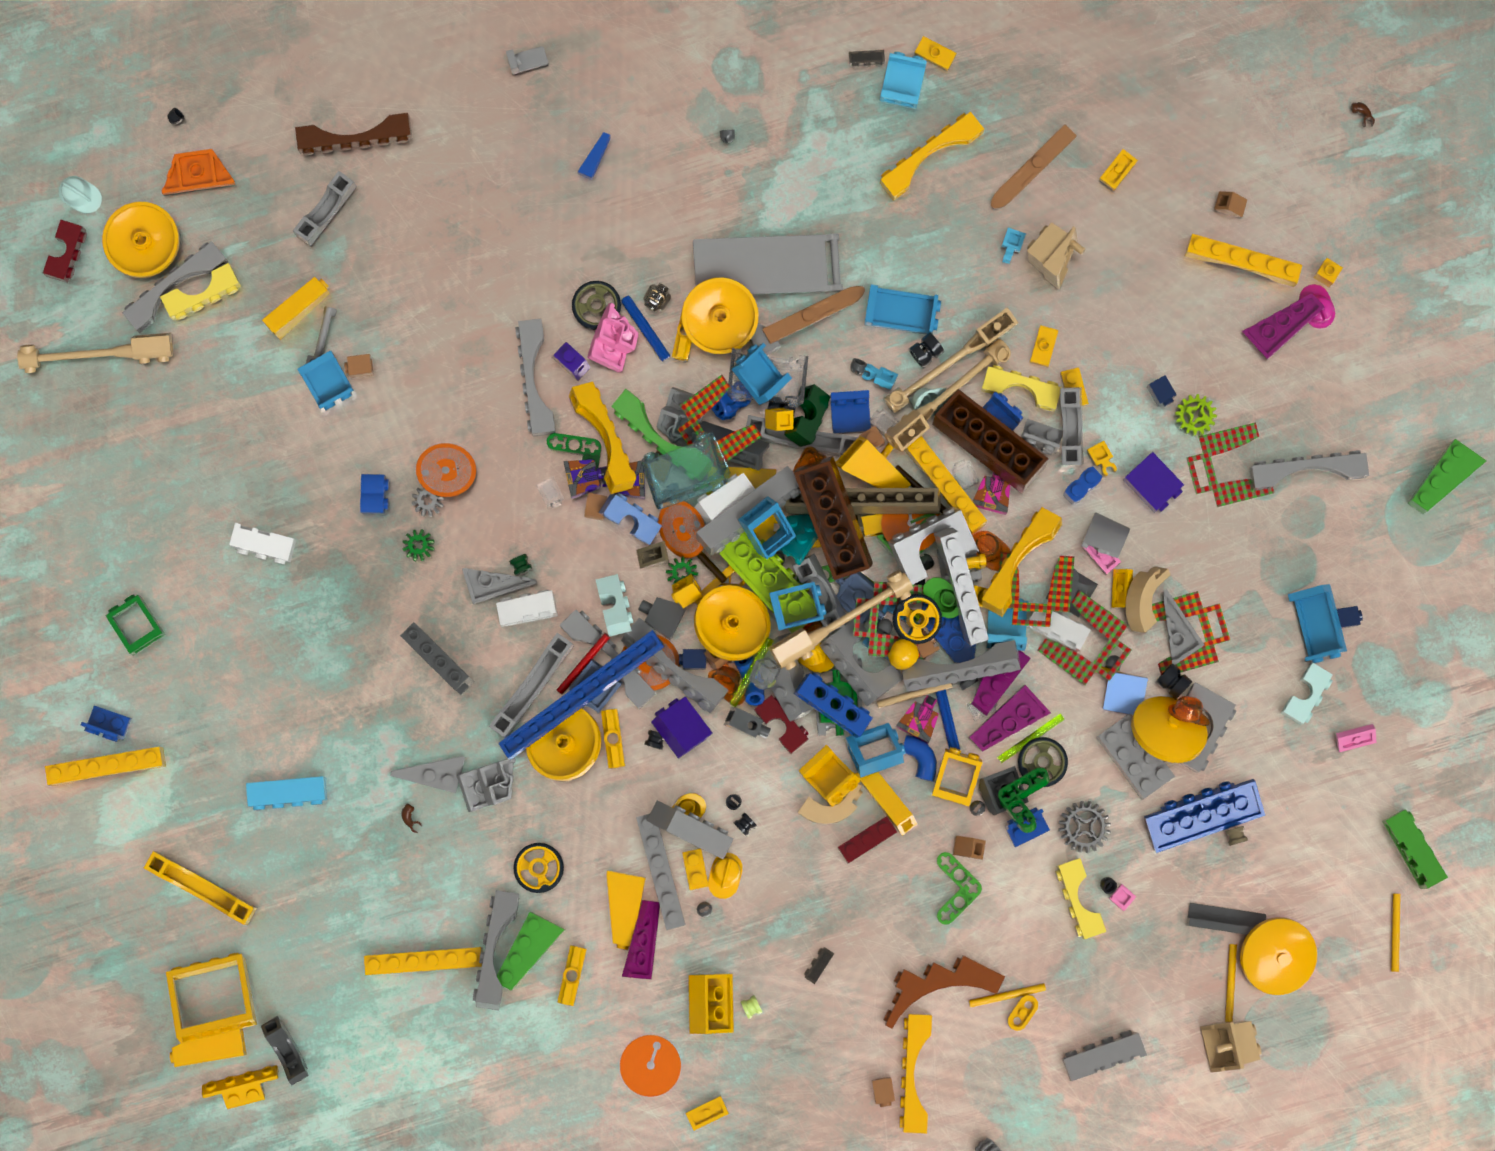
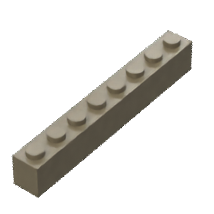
M845 488L855 514H940L941 494L939 488ZM801 493L797 497H791L786 501L785 508L788 514H809Z

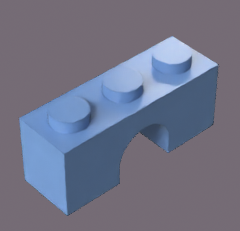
M610 494L599 513L616 524H619L623 517L630 515L634 520V527L630 534L643 543L650 545L662 525L657 523L659 519L651 514L647 516L642 513L643 508L635 503L633 505L626 502L628 498L622 494Z

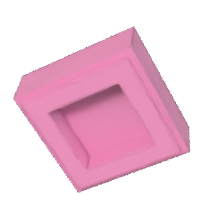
M1123 884L1109 897L1122 911H1125L1136 898Z

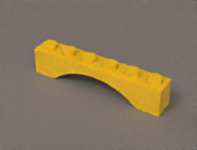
M971 111L968 114H961L956 119V123L952 126L950 124L945 126L941 130L942 133L937 137L934 135L929 138L924 147H917L911 152L912 156L908 159H901L896 164L897 167L892 171L888 169L881 175L880 184L893 201L909 190L910 182L916 169L929 155L948 146L969 145L984 133L983 126Z
M1196 234L1190 236L1184 255L1204 262L1219 263L1244 269L1291 287H1295L1298 283L1303 266Z
M594 382L574 386L571 388L569 398L575 412L587 419L596 428L604 441L607 451V469L604 480L610 494L632 489L636 481V474L629 466V458L623 452L621 439L616 436L614 423L607 415V407L600 399L599 389L595 387Z
M922 436L905 449V452L912 461L924 472L934 486L939 488L941 495L949 506L956 507L962 511L972 535L986 525V518Z
M1041 507L1039 512L1036 511L1031 519L1032 523L1029 527L1024 528L1019 543L1016 542L1013 545L1011 555L1003 560L1001 564L1002 569L999 573L994 574L991 580L992 584L981 595L982 606L1001 617L1004 616L1012 603V580L1020 562L1034 548L1052 541L1062 526V517Z
M159 746L45 766L47 785L56 786L96 777L166 767L164 748Z
M157 851L152 852L143 867L156 876L205 901L243 925L249 924L257 910L253 905Z
M483 947L364 956L365 975L482 967V963H479Z
M908 1014V1018H904V1029L907 1030V1037H903V1049H906V1057H902V1069H905V1077H901V1088L905 1090L904 1096L900 1098V1108H904L903 1116H900L899 1128H903L904 1133L927 1134L928 1113L921 1105L916 1093L914 1070L918 1054L924 1043L931 1036L932 1015Z

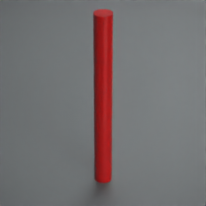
M607 633L600 637L557 688L560 694L566 691L610 639Z

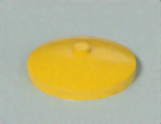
M133 202L117 209L108 219L102 235L103 249L109 262L121 273L136 278H147L164 271L175 259L180 242L179 231L173 218L163 208L149 202Z
M726 277L710 278L696 285L686 297L682 309V323L689 339L700 349L713 354H727L739 350L750 341L758 325V307L752 293L740 282Z
M726 585L711 590L701 599L694 614V628L701 644L710 653L725 660L739 661L752 657L761 650L770 634L771 622L766 606L757 595L743 587Z
M1165 696L1148 698L1138 705L1131 720L1132 732L1138 744L1150 755L1166 762L1183 763L1191 761L1200 755L1207 743L1208 733L1202 717L1191 706L1178 699L1175 700Z
M582 708L526 748L530 763L541 775L555 781H569L582 776L593 766L600 752L601 734L598 724L587 711Z
M1285 917L1270 918L1257 924L1246 936L1240 953L1241 967L1247 980L1260 991L1271 995L1289 994L1301 988L1313 974L1317 962L1316 943L1311 933L1295 920Z

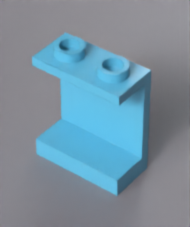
M901 52L890 53L880 101L917 109L927 61L919 56L906 57Z
M1019 598V602L1028 603V601ZM1008 608L1003 617L988 610L987 635L989 640H987V648H992L998 643L1015 640L1017 649L1025 651L1027 645L1026 625H1012L1013 608ZM1019 611L1018 619L1027 620V611Z

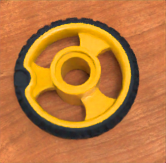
M912 594L907 599L900 600L896 605L892 616L893 627L900 638L909 640L914 644H923L932 640L938 634L942 625V613L932 598L922 594ZM922 601L927 603L928 607L926 610H910L908 603ZM915 614L921 616V622L918 625L913 621ZM900 616H905L907 625L912 628L910 635L906 634L902 629ZM929 617H934L935 623L932 630L924 636L921 628L928 624Z
M533 843L525 846L517 854L513 869L517 882L524 889L533 893H544L553 889L560 882L563 876L564 864L561 855L555 848L545 843ZM544 850L542 858H535L531 862L524 858L530 851ZM556 860L557 872L554 879L549 881L545 876L549 871L548 863ZM537 862H541L544 866L543 872L539 874L535 873L533 869ZM529 870L532 876L538 878V885L533 886L523 879L521 871Z

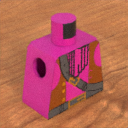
M994 472L992 477L984 476L972 502L977 508L1006 515L1009 505L1010 484Z
M927 695L922 704L915 701L897 723L896 727L928 744L939 713L932 710L937 700Z

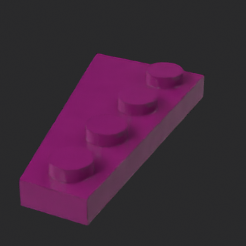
M1311 293L1270 317L1246 328L1242 332L1269 359L1325 307Z
M1018 650L1021 670L982 677L971 704L986 716L1031 659L1022 651Z
M1023 685L975 730L969 738L983 752L1010 735L1051 714V712L1026 685Z
M642 900L622 977L652 979L660 910L659 902Z

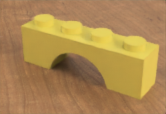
M227 263L211 271L210 285L200 294L187 295L176 288L160 296L171 319L181 320L187 316V313L191 311L197 312L204 308L203 305L209 302L215 303L225 294L231 295L236 293L241 285L231 265Z
M988 366L981 389L982 392L989 394L997 392L999 394L1010 387H1022L1033 395L1036 407L1052 412L1056 410L1060 388H1062L1058 386V383L1052 381L1045 383L1035 376L1027 378L1021 376L1022 373L1011 370L1006 372L1000 366Z
M1078 858L1058 865V870L1055 873L1058 881H1062L1064 885L1062 893L1065 900L1069 899L1071 907L1068 909L1071 918L1076 919L1077 925L1075 929L1078 937L1082 936V939H1088L1107 932L1100 913L1086 910L1079 902L1078 888L1080 883L1087 877L1081 859Z

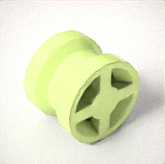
M755 995L751 996L747 1001H741L748 1019L752 1018L756 1013H762Z

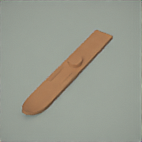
M1066 124L1060 128L998 189L991 200V207L999 209L1010 203L1077 135Z
M854 286L844 289L763 328L762 331L769 343L772 344L853 305L863 296L865 288L863 286Z

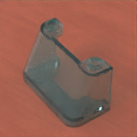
M706 432L700 433L692 444L663 455L649 452L643 456L644 458L641 461L657 509H663L720 488L727 483L731 473L713 432L708 434Z

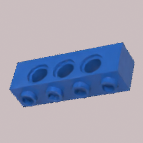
M815 673L806 674L793 694L853 737H861L873 719L869 715L870 712L861 706L858 708L853 704L854 701L846 695L843 697L837 693L839 690L833 685L823 683V679ZM816 688L821 689V698L815 696L814 691ZM832 699L838 702L837 709L831 707L830 702ZM848 710L854 714L852 720H848L846 717Z

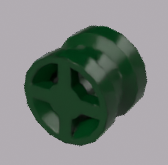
M527 554L520 555L509 561L510 565L514 567L515 576L532 569L531 564L527 561Z

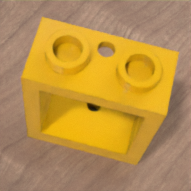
M950 747V749L945 748L932 796L969 806L982 766L980 756L974 753L963 754L960 749ZM948 758L976 766L967 794L940 786Z

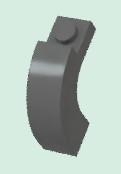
M276 1016L261 1025L264 1037L277 1054L291 1086L309 1076L307 1065L297 1045L279 1017Z

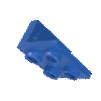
M869 390L832 392L830 394L834 434L865 432L871 428Z
M994 392L983 408L1013 431L1023 419L1022 411L1015 405L1012 407L1007 403L1008 399L1002 393Z
M94 706L88 723L81 722L80 726L85 727L84 731L98 736L101 732L103 733V738L117 742L118 739L124 740L131 718Z
M1035 807L1030 810L1037 823V827L1033 832H1022L1013 819L1007 821L1009 825L1005 826V829L1014 847L1050 831L1042 815L1043 809L1038 810ZM1024 817V818H1023L1024 823H1027V824L1029 825L1030 823L1027 822V820H1026L1025 817Z

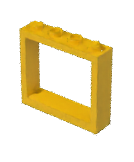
M232 953L228 957L221 959L218 957L211 958L208 962L204 963L195 962L184 968L174 967L171 971L166 972L176 1038L180 1043L257 1025L246 959L242 953ZM238 965L246 1013L183 1028L175 980Z

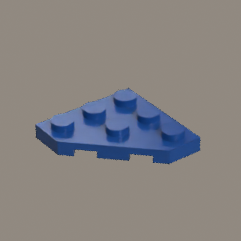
M923 602L922 610H926L928 604ZM959 615L954 618L942 617L941 628L934 637L954 663H962L974 659L976 644L969 645L964 641L959 623ZM929 617L928 624L925 626L929 632L934 626V617Z

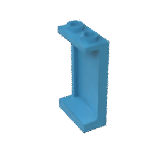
M870 285L864 325L920 334H933V330L937 331L939 319H935L936 312H940L941 301L938 300V295H922L878 288V285Z
M1330 584L1288 594L1289 601H1294L1308 653L1305 661L1312 660V663H1319L1324 661L1323 657L1329 656L1330 659L1341 657V653L1346 652L1347 648Z

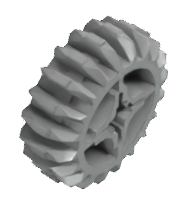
M1080 801L1079 808L1076 803H1073L1074 810L1070 807L1066 808L1069 815L1066 813L1061 814L1066 820H1059V824H1064V828H1059V831H1065V834L1060 837L1061 839L1066 837L1069 839L1065 842V845L1073 843L1071 850L1079 846L1078 853L1082 852L1083 847H1085L1086 853L1090 852L1089 847H1092L1093 851H1097L1095 844L1103 847L1104 845L1100 840L1108 841L1104 833H1111L1110 830H1105V827L1111 826V823L1104 822L1109 816L1102 817L1101 814L1105 810L1101 809L1098 812V804L1091 808V801H1088L1087 807H1085L1084 801ZM1088 811L1094 815L1088 820H1084L1076 813ZM1071 818L1077 824V829L1072 835L1069 830ZM1097 819L1100 823V832L1098 836L1095 834L1092 828L1093 824L1096 822ZM1092 820V822L1089 823V827H1087L1089 828V832L1084 830L1078 834V832L1081 830L1080 827H1082L1080 826L1081 822L1085 824ZM1085 834L1093 841L1081 843L1076 839L1080 835Z

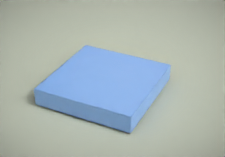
M1116 672L1112 679L1107 682L1103 709L1133 715L1138 705L1144 701L1148 678Z

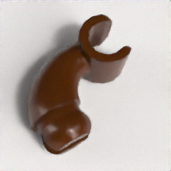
M1352 103V112H1358L1365 116L1362 126L1366 127V120H1369L1373 127L1375 119L1370 109L1364 103Z
M406 804L401 811L402 819L412 832L418 833L413 829V825L418 823L422 826V824L418 821H412L411 816L414 807Z

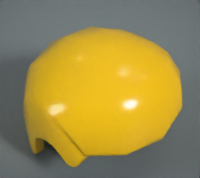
M899 639L893 643L888 653L891 665L900 670L912 667L919 657L917 645L906 639Z

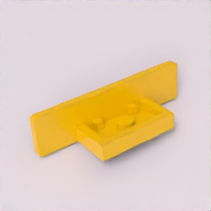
M266 1066L260 1070L247 1071L241 1075L228 1076L222 1080L207 1082L202 1085V1097L207 1098L222 1094L227 1109L265 1100L261 1083L278 1079V1066Z

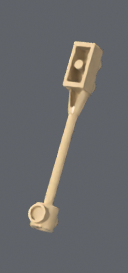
M1005 308L976 329V333L957 353L904 391L898 387L884 397L886 405L895 414L910 403L908 397L965 355L988 347L1017 326L1019 322L1010 310Z
M171 333L136 335L131 338V344L114 348L40 354L39 350L35 349V345L31 344L20 346V350L17 352L19 368L24 369L25 373L36 372V368H40V362L105 356L132 358L139 360V364L150 363V358H157L158 362L169 361V357H173V343Z
M997 339L993 344L986 347V350H984L986 357L934 401L913 410L908 415H904L901 421L894 427H889L884 435L890 445L902 452L930 429L927 421L938 406L988 364L997 365L1000 362H1007L1009 360L1011 351L1003 340Z
M900 570L887 576L888 589L825 627H820L809 633L802 628L796 630L768 647L769 651L781 669L784 667L786 670L792 669L797 665L795 660L800 657L803 660L810 658L813 655L811 651L830 632L891 595L896 599L900 597L901 600L910 597V591L913 589V586L904 572L901 573Z

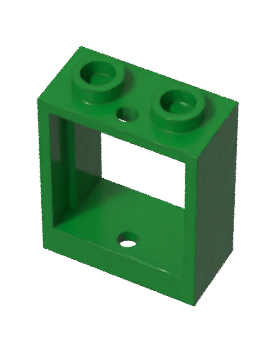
M133 594L124 600L125 603L121 606L116 605L109 609V613L105 616L129 654L134 656L166 634L142 597ZM138 603L154 630L130 644L114 618Z

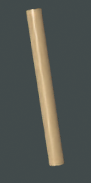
M950 683L910 691L878 700L877 705L878 708L952 688L953 686Z

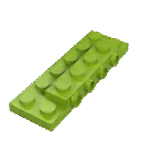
M744 531L740 534L741 536L733 543L729 542L719 554L774 614L769 593L803 584L801 582L798 583L794 579L796 575L789 567L785 569L782 566L783 560L777 554L767 560L759 555ZM808 588L778 596L785 624L817 615L814 600L807 593L809 591ZM806 624L787 629L791 633H793L796 630L803 628Z

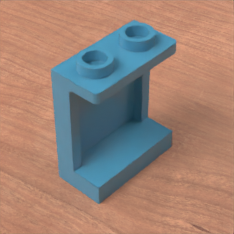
M765 343L758 346L757 344L752 345L747 350L748 354L740 356L735 361L736 365L731 369L759 405L769 401L792 379L789 373L781 375L762 350L766 347Z
M332 351L297 369L320 409L324 407L327 410L335 405L334 401L341 398L343 401L352 396L350 392L354 390Z

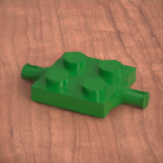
M832 670L833 682L826 685L831 684L839 690L837 693L843 697L844 695L850 697L854 701L853 704L858 707L857 693L849 683L840 681L839 670ZM817 688L818 698H821L822 691ZM835 699L831 700V707L837 709L838 702ZM850 710L846 712L848 720H852L854 717L853 712ZM819 712V723L835 724ZM835 724L836 736H844L843 729Z

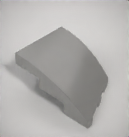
M672 387L667 404L661 409L656 427L666 434L672 443L680 447L689 448L677 428L689 421L680 405L694 394ZM703 416L697 420L699 424L701 423ZM692 426L685 430L691 441L692 432L694 431Z
M1095 512L1082 542V547L1087 548L1090 545L1100 553L1118 558L1130 528Z
M515 757L511 760H501L457 775L468 812L511 799Z

